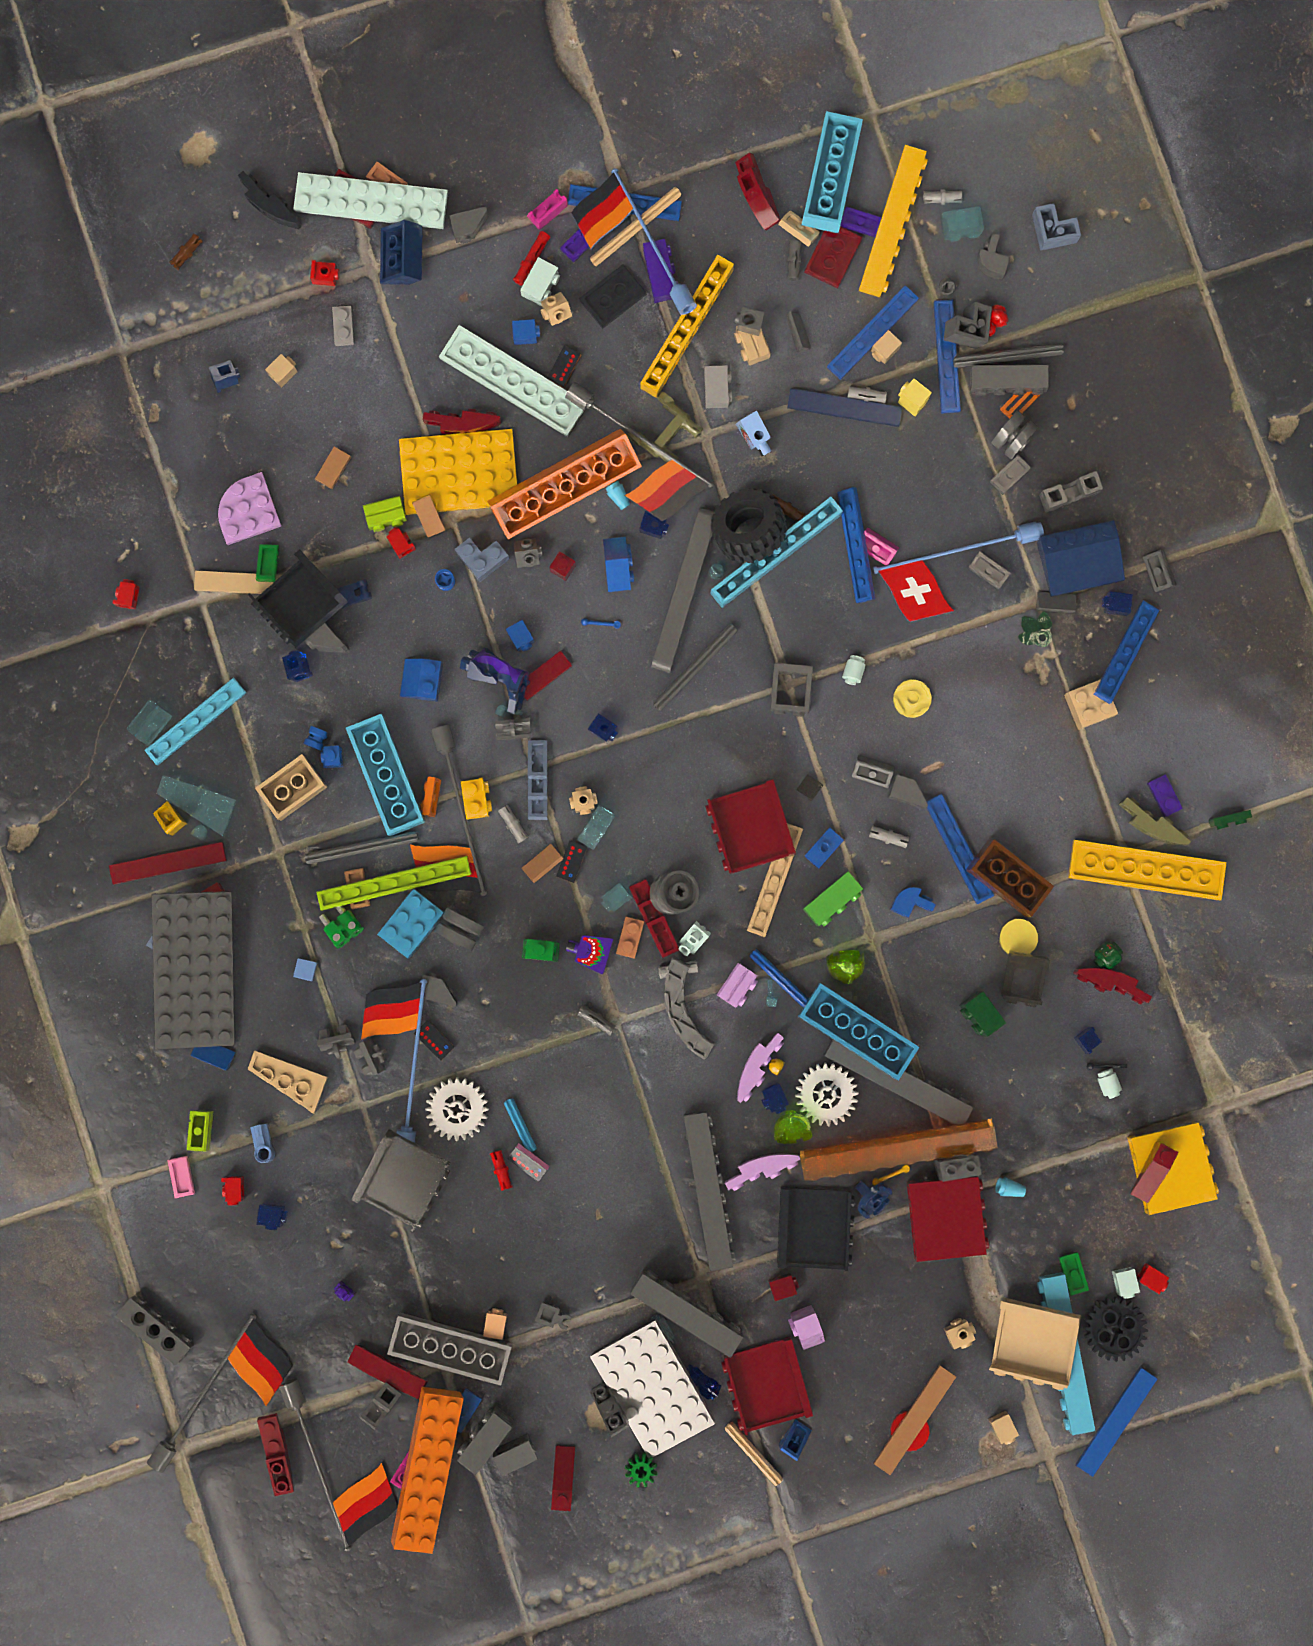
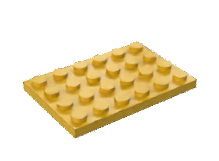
M512 429L399 439L406 515L417 514L412 502L427 495L431 496L438 512L490 508L487 503L488 500L517 485Z

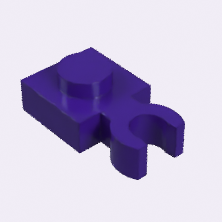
M342 1281L334 1288V1293L345 1302L346 1300L349 1302L356 1294Z

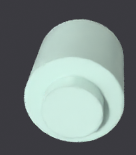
M851 655L850 659L847 660L842 676L847 684L856 685V683L861 682L866 666L864 658Z
M1112 1068L1099 1072L1097 1080L1103 1095L1108 1096L1109 1099L1119 1096L1122 1087L1116 1072H1113Z

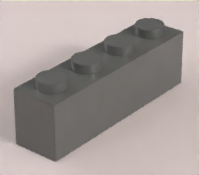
M1048 365L972 366L970 370V393H975L978 396L986 395V393H994V395H1005V393L1024 395L1027 392H1032V395H1042L1049 388Z

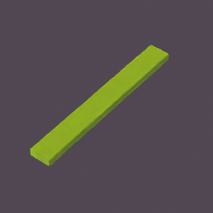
M464 856L316 893L320 910L323 911L472 874L468 857Z

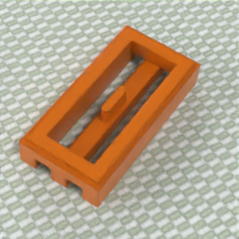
M1027 392L1007 411L1006 408L1019 396L1013 395L1000 410L1010 419L1013 416L1012 413L1032 392ZM1033 395L1020 409V412L1023 414L1040 395Z

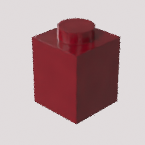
M559 551L549 567L550 572L567 581L576 567V561Z
M790 1273L768 1280L775 1301L797 1295L796 1289L799 1288L796 1277L792 1278Z

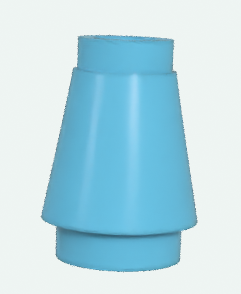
M619 481L605 488L608 492L606 494L621 510L630 505L629 499L624 496L626 492L623 484H620Z
M1004 1177L997 1180L995 1190L1000 1196L1024 1197L1026 1186Z

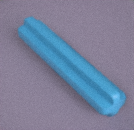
M514 1099L506 1100L504 1105L524 1147L530 1152L535 1151L536 1145Z

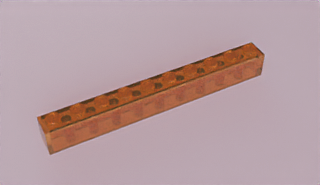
M988 1119L800 1151L804 1180L815 1181L819 1178H834L846 1173L856 1174L858 1171H874L882 1167L893 1168L900 1164L911 1165L918 1161L929 1162L936 1158H952L954 1155H970L978 1151L989 1152L998 1147L993 1121Z

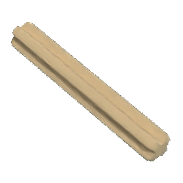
M733 1422L728 1423L725 1431L775 1486L779 1485L783 1480L780 1474Z

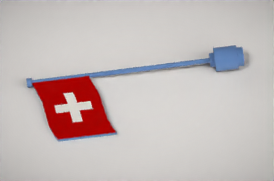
M1041 522L1018 525L1014 535L878 568L874 566L873 571L874 574L879 572L889 586L900 611L911 622L954 611L944 599L935 577L923 560L1016 538V541H1020L1021 544L1039 540L1040 536H1044Z

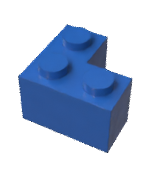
M626 537L603 539L608 592L631 590L630 582H634L633 571H629V566H633L630 544H626Z

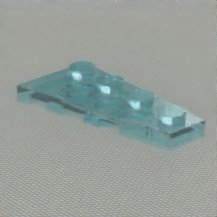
M164 775L157 790V794L220 835H225L237 800Z

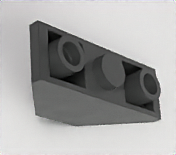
M605 1382L590 1391L611 1437L629 1427V1421Z

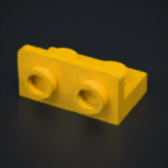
M483 777L475 780L461 781L466 820L489 817V812H492L491 800H487L486 793H489L488 781L484 782Z

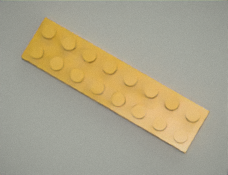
M1073 840L1068 878L1220 901L1222 900L1226 862Z

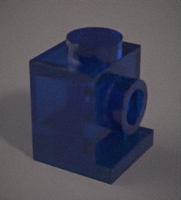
M645 511L639 532L661 539L663 534H667L669 524H667V519L661 521L648 511ZM652 522H657L659 524L658 527H653L651 525Z
M295 650L282 657L287 679L299 682L313 676L312 672H310L305 653Z

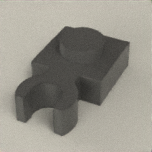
M542 1302L535 1321L552 1328L557 1323L561 1329L567 1330L568 1326L564 1325L562 1320L565 1318L571 1320L572 1316L569 1314L560 1315V1308Z

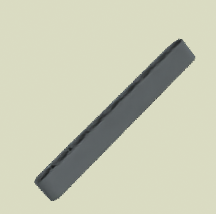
M699 508L651 668L670 673L712 536L710 525L712 523L711 517L715 514L714 511Z

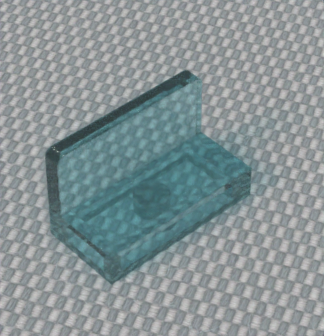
M149 700L127 727V730L149 747L172 716L152 700Z

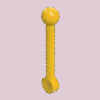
M903 1165L902 1169L879 1179L874 1178L872 1184L875 1186L902 1172L908 1173L910 1167Z

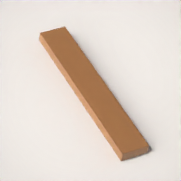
M941 1365L937 1367L873 1462L876 1466L887 1474H892L955 1380V1375Z

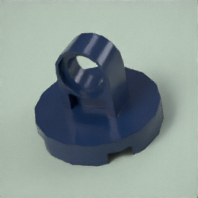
M860 1180L855 1186L863 1195L858 1205V1211L867 1219L870 1218L871 1214L878 1215L890 1202L888 1196L892 1195V1190L884 1183L877 1184L870 1189Z

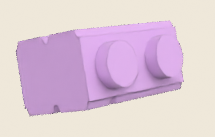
M737 963L717 993V996L735 1008L738 1005L741 1007L747 999L745 994L748 989L752 991L758 983L756 980L757 975Z

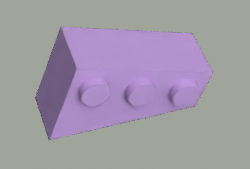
M812 1305L790 1313L791 1319L788 1322L794 1336L799 1337L803 1350L825 1342L823 1331Z

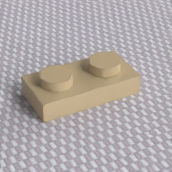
M790 210L778 225L809 247L820 232L815 228L802 226L803 219Z

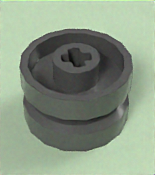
M1018 410L991 442L997 449H1000L1008 441L1010 444L1004 450V454L1011 460L1019 451L1023 450L1038 428L1035 423L1029 421L1021 429L1020 425L1025 420V415Z
M681 870L658 876L650 888V899L653 906L660 913L666 915L689 911L695 906L699 897V888L695 878Z
M446 908L442 917L444 920L452 923L450 927L444 923H439L434 932L445 937V940L472 951L476 941L467 934L470 932L480 936L484 926Z

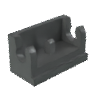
M529 1434L496 1448L493 1452V1459L502 1476L538 1460Z

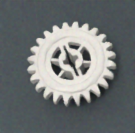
M825 1062L822 1069L819 1064H816L815 1071L809 1067L810 1074L803 1073L806 1079L798 1080L802 1086H796V1089L801 1091V1093L795 1095V1097L801 1098L796 1103L797 1105H803L800 1112L807 1111L805 1118L812 1116V1123L819 1119L820 1126L826 1121L829 1127L831 1120L837 1125L838 1118L844 1122L843 1115L845 1114L850 1117L851 1114L848 1109L855 1110L852 1103L858 1102L857 1099L853 1098L854 1095L859 1094V1092L853 1091L857 1084L850 1083L854 1077L847 1078L848 1070L841 1073L842 1066L835 1070L834 1063L828 1068ZM824 1080H830L833 1083L830 1086H825ZM822 1082L823 1086L819 1091H814L813 1089L816 1084ZM838 1087L840 1088L841 1096L836 1094L835 1090ZM824 1090H826V1091L831 1090L830 1095H831L832 1097H831L830 1099H828V1098L823 1099V1097H824L823 1091H824ZM813 1092L818 1093L816 1101L813 1099ZM836 1098H840L838 1104L832 1107L831 1103ZM823 1103H827L830 1108H821Z
M456 1077L455 1083L449 1078L448 1085L441 1081L442 1088L435 1086L434 1088L437 1093H429L433 1100H426L431 1105V1107L425 1108L426 1111L431 1112L426 1118L433 1119L429 1126L436 1125L434 1132L441 1130L440 1137L447 1133L448 1140L453 1135L455 1141L459 1140L460 1135L463 1140H466L467 1133L473 1137L472 1130L480 1132L478 1125H485L481 1119L488 1118L483 1113L489 1110V1108L483 1106L488 1100L481 1099L485 1093L479 1094L480 1086L473 1088V1081L467 1085L466 1078H464L462 1083H460L458 1077ZM455 1095H462L466 1099L463 1102L456 1100ZM450 1096H453V1102H445ZM467 1100L470 1102L471 1109L466 1108L464 1104ZM458 1104L462 1112H458L456 1115L454 1114L455 1110L449 1107H455ZM443 1109L448 1110L449 1116L447 1118L444 1115ZM463 1115L469 1116L465 1122L461 1121ZM450 1117L458 1118L459 1123H453L448 1119Z

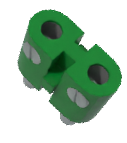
M343 906L336 907L341 914L337 917L336 921L330 922L325 914L319 917L325 925L324 932L337 949L343 947L350 941L349 939L356 937L364 929L352 911H346Z

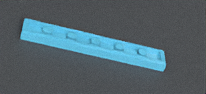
M232 678L146 748L145 752L156 765H159L247 692L235 678Z

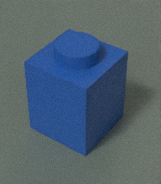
M535 319L512 321L514 345L537 343V337H540L539 325L535 324Z
M523 620L506 629L517 651L522 650L524 652L532 647L534 639Z

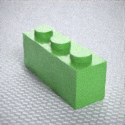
M848 871L803 908V910L817 926L821 924L826 926L833 920L831 916L835 912L839 915L847 908L845 904L848 901L852 900L854 902L862 895L860 891L863 888Z

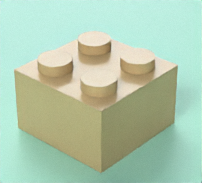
M1100 680L1072 690L1064 695L1078 730L1118 714L1113 701L1108 704L1093 695Z

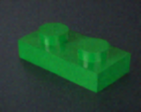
M1078 1252L1058 1257L1062 1272L1066 1277L1069 1295L1072 1296L1088 1291L1089 1287Z

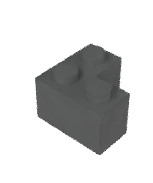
M975 302L964 308L963 317L957 315L946 321L944 340L974 349L987 344L992 307Z

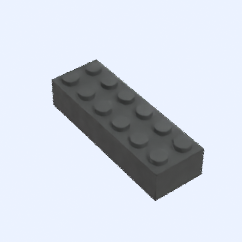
M643 1269L630 1289L632 1296L730 1358L732 1357L743 1339L742 1332L737 1324L733 1322L728 1324L721 1314L716 1311L711 1313L708 1311L707 1306L700 1301L695 1303L685 1291L681 1290L678 1292L675 1290L671 1282L667 1280L662 1282L652 1270L648 1269L645 1271Z

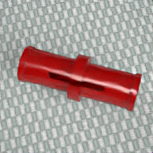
M502 1150L490 1153L495 1168L493 1172L497 1175L500 1190L512 1188L513 1186L508 1174L509 1168L505 1165Z

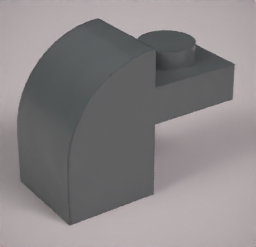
M992 233L990 239H986L984 248L980 249L977 255V264L984 275L1002 281L1009 257L995 253L1000 235Z
M385 1383L359 1418L375 1430L401 1396V1393L388 1383Z

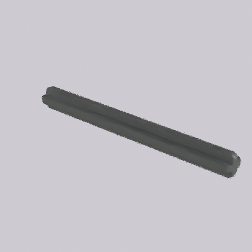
M1062 344L955 356L953 358V365L957 368L1062 355L1064 349Z
M729 624L653 703L655 708L659 711L662 710L737 632V628L734 625Z
M414 831L305 854V861L307 864L414 843L418 841V835Z

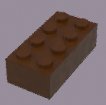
M990 839L985 843L966 869L967 872L1025 917H1032L1054 888L1051 883L995 839Z

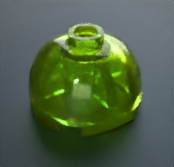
M858 950L838 951L840 955L833 956V953L829 954L826 957V964L829 974L834 979L842 981L844 984H850L863 974L865 969L864 953L860 955Z
M795 1110L786 1111L785 1115L780 1116L774 1124L773 1134L774 1140H777V1143L795 1144L798 1139L803 1138V1142L813 1137L809 1120L804 1115L798 1114Z

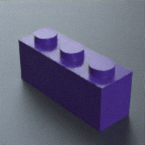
M665 239L654 241L673 276L676 272L674 263H670L669 256H672L670 245H666ZM651 242L643 243V253L654 303L672 300L670 292L673 284Z

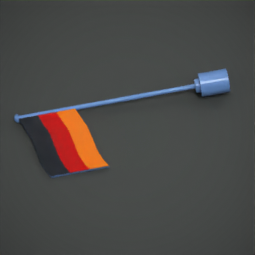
M617 168L612 169L611 176L598 189L584 198L571 212L590 250L601 238L620 225L634 211L673 284L670 296L681 315L692 312L697 304L687 285L676 283L618 174L619 170Z
M422 979L421 983L403 988L379 989L366 994L361 1040L374 1035L399 1034L416 1029L405 1126L397 1129L394 1154L413 1156L416 1131L412 1130L413 1127H409L425 985L428 983L426 979Z

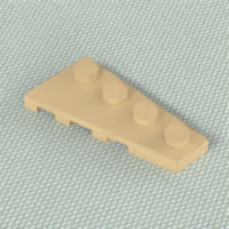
M254 1051L248 1070L315 1114L328 1079L327 1076L258 1051Z

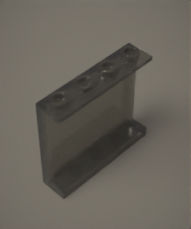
M389 1129L380 1142L351 1200L359 1203L362 1199L412 1226L413 1228L410 1232L413 1233L417 1227L420 1229L426 1218L423 1215L425 1211L429 1213L434 1203L431 1201L432 1197L438 1196L442 1188L439 1185L441 1180L445 1181L450 1173L448 1167L451 1162Z

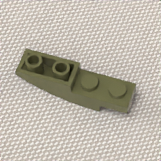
M1126 797L1119 803L1124 810L1133 816L1128 823L1142 833L1165 843L1174 845L1190 844L1191 841L1188 839V834L1181 829L1177 830L1169 818L1161 816L1154 820L1153 814L1147 810L1143 811L1139 807L1140 804L1133 798L1129 799Z

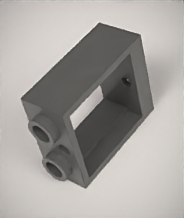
M774 663L770 711H774L776 715H785V712H789L797 717H804V714L809 713L813 666ZM778 674L806 676L804 707L776 704Z
M972 1152L934 1158L936 1176L943 1182L982 1175L979 1157Z

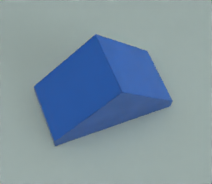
M795 1419L779 1443L780 1450L797 1461L812 1430Z

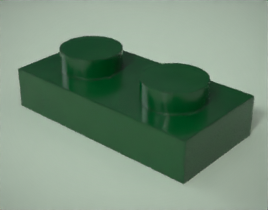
M1251 810L1209 820L1210 827L1216 826L1218 830L1229 827L1228 823L1235 822L1236 825L1247 823L1246 819L1252 818Z

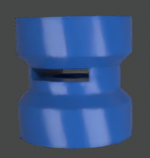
M442 569L436 573L435 582L439 589L449 591L455 586V578L451 571Z
M310 726V735L305 738L303 744L321 751L323 740L327 738L328 733Z

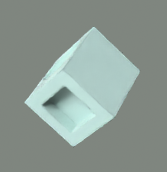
M1128 1267L1112 1271L1116 1292L1119 1296H1123L1126 1299L1135 1297V1293H1140L1134 1268Z

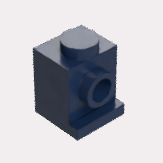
M231 360L209 367L217 393L221 392V389L239 384L238 378H240V373L237 366L233 367Z

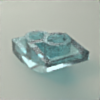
M598 805L577 840L594 850L615 815Z

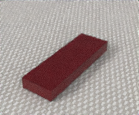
M561 651L529 674L530 683L526 688L524 696L527 701L572 667Z

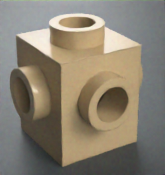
M561 292L540 301L543 308L540 310L544 320H548L552 326L572 317L568 301Z
M586 786L576 788V792H572L573 797L569 798L571 809L575 808L576 813L580 812V815L592 813L591 810H595L594 805L598 804L596 793H592L591 789H587ZM586 797V803H580V798Z
M958 1318L950 1322V1326L944 1328L953 1349L969 1347L972 1345V1341L975 1340L973 1335L976 1334L975 1328L972 1323H968L965 1319Z

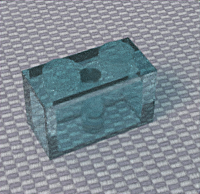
M980 206L943 212L941 216L944 240L958 241L962 237L976 238L983 232L984 225Z

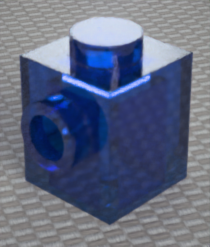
M1110 591L1102 600L1104 613L1121 616L1129 615L1131 613L1133 594Z
M599 713L588 728L591 734L606 744L609 740L613 742L619 733L616 731L618 726Z
M779 1083L761 1090L764 1097L761 1101L765 1110L770 1109L771 1113L775 1112L776 1114L787 1110L785 1106H788L789 1103Z
M260 1204L256 1225H263L268 1230H277V1227L283 1226V1223L287 1221L288 1212L285 1211V1206Z

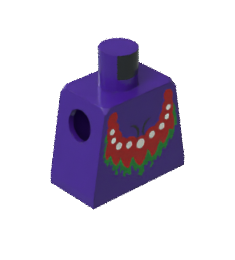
M582 935L580 943L569 940L566 951L576 954L575 962L600 974H604L613 939Z

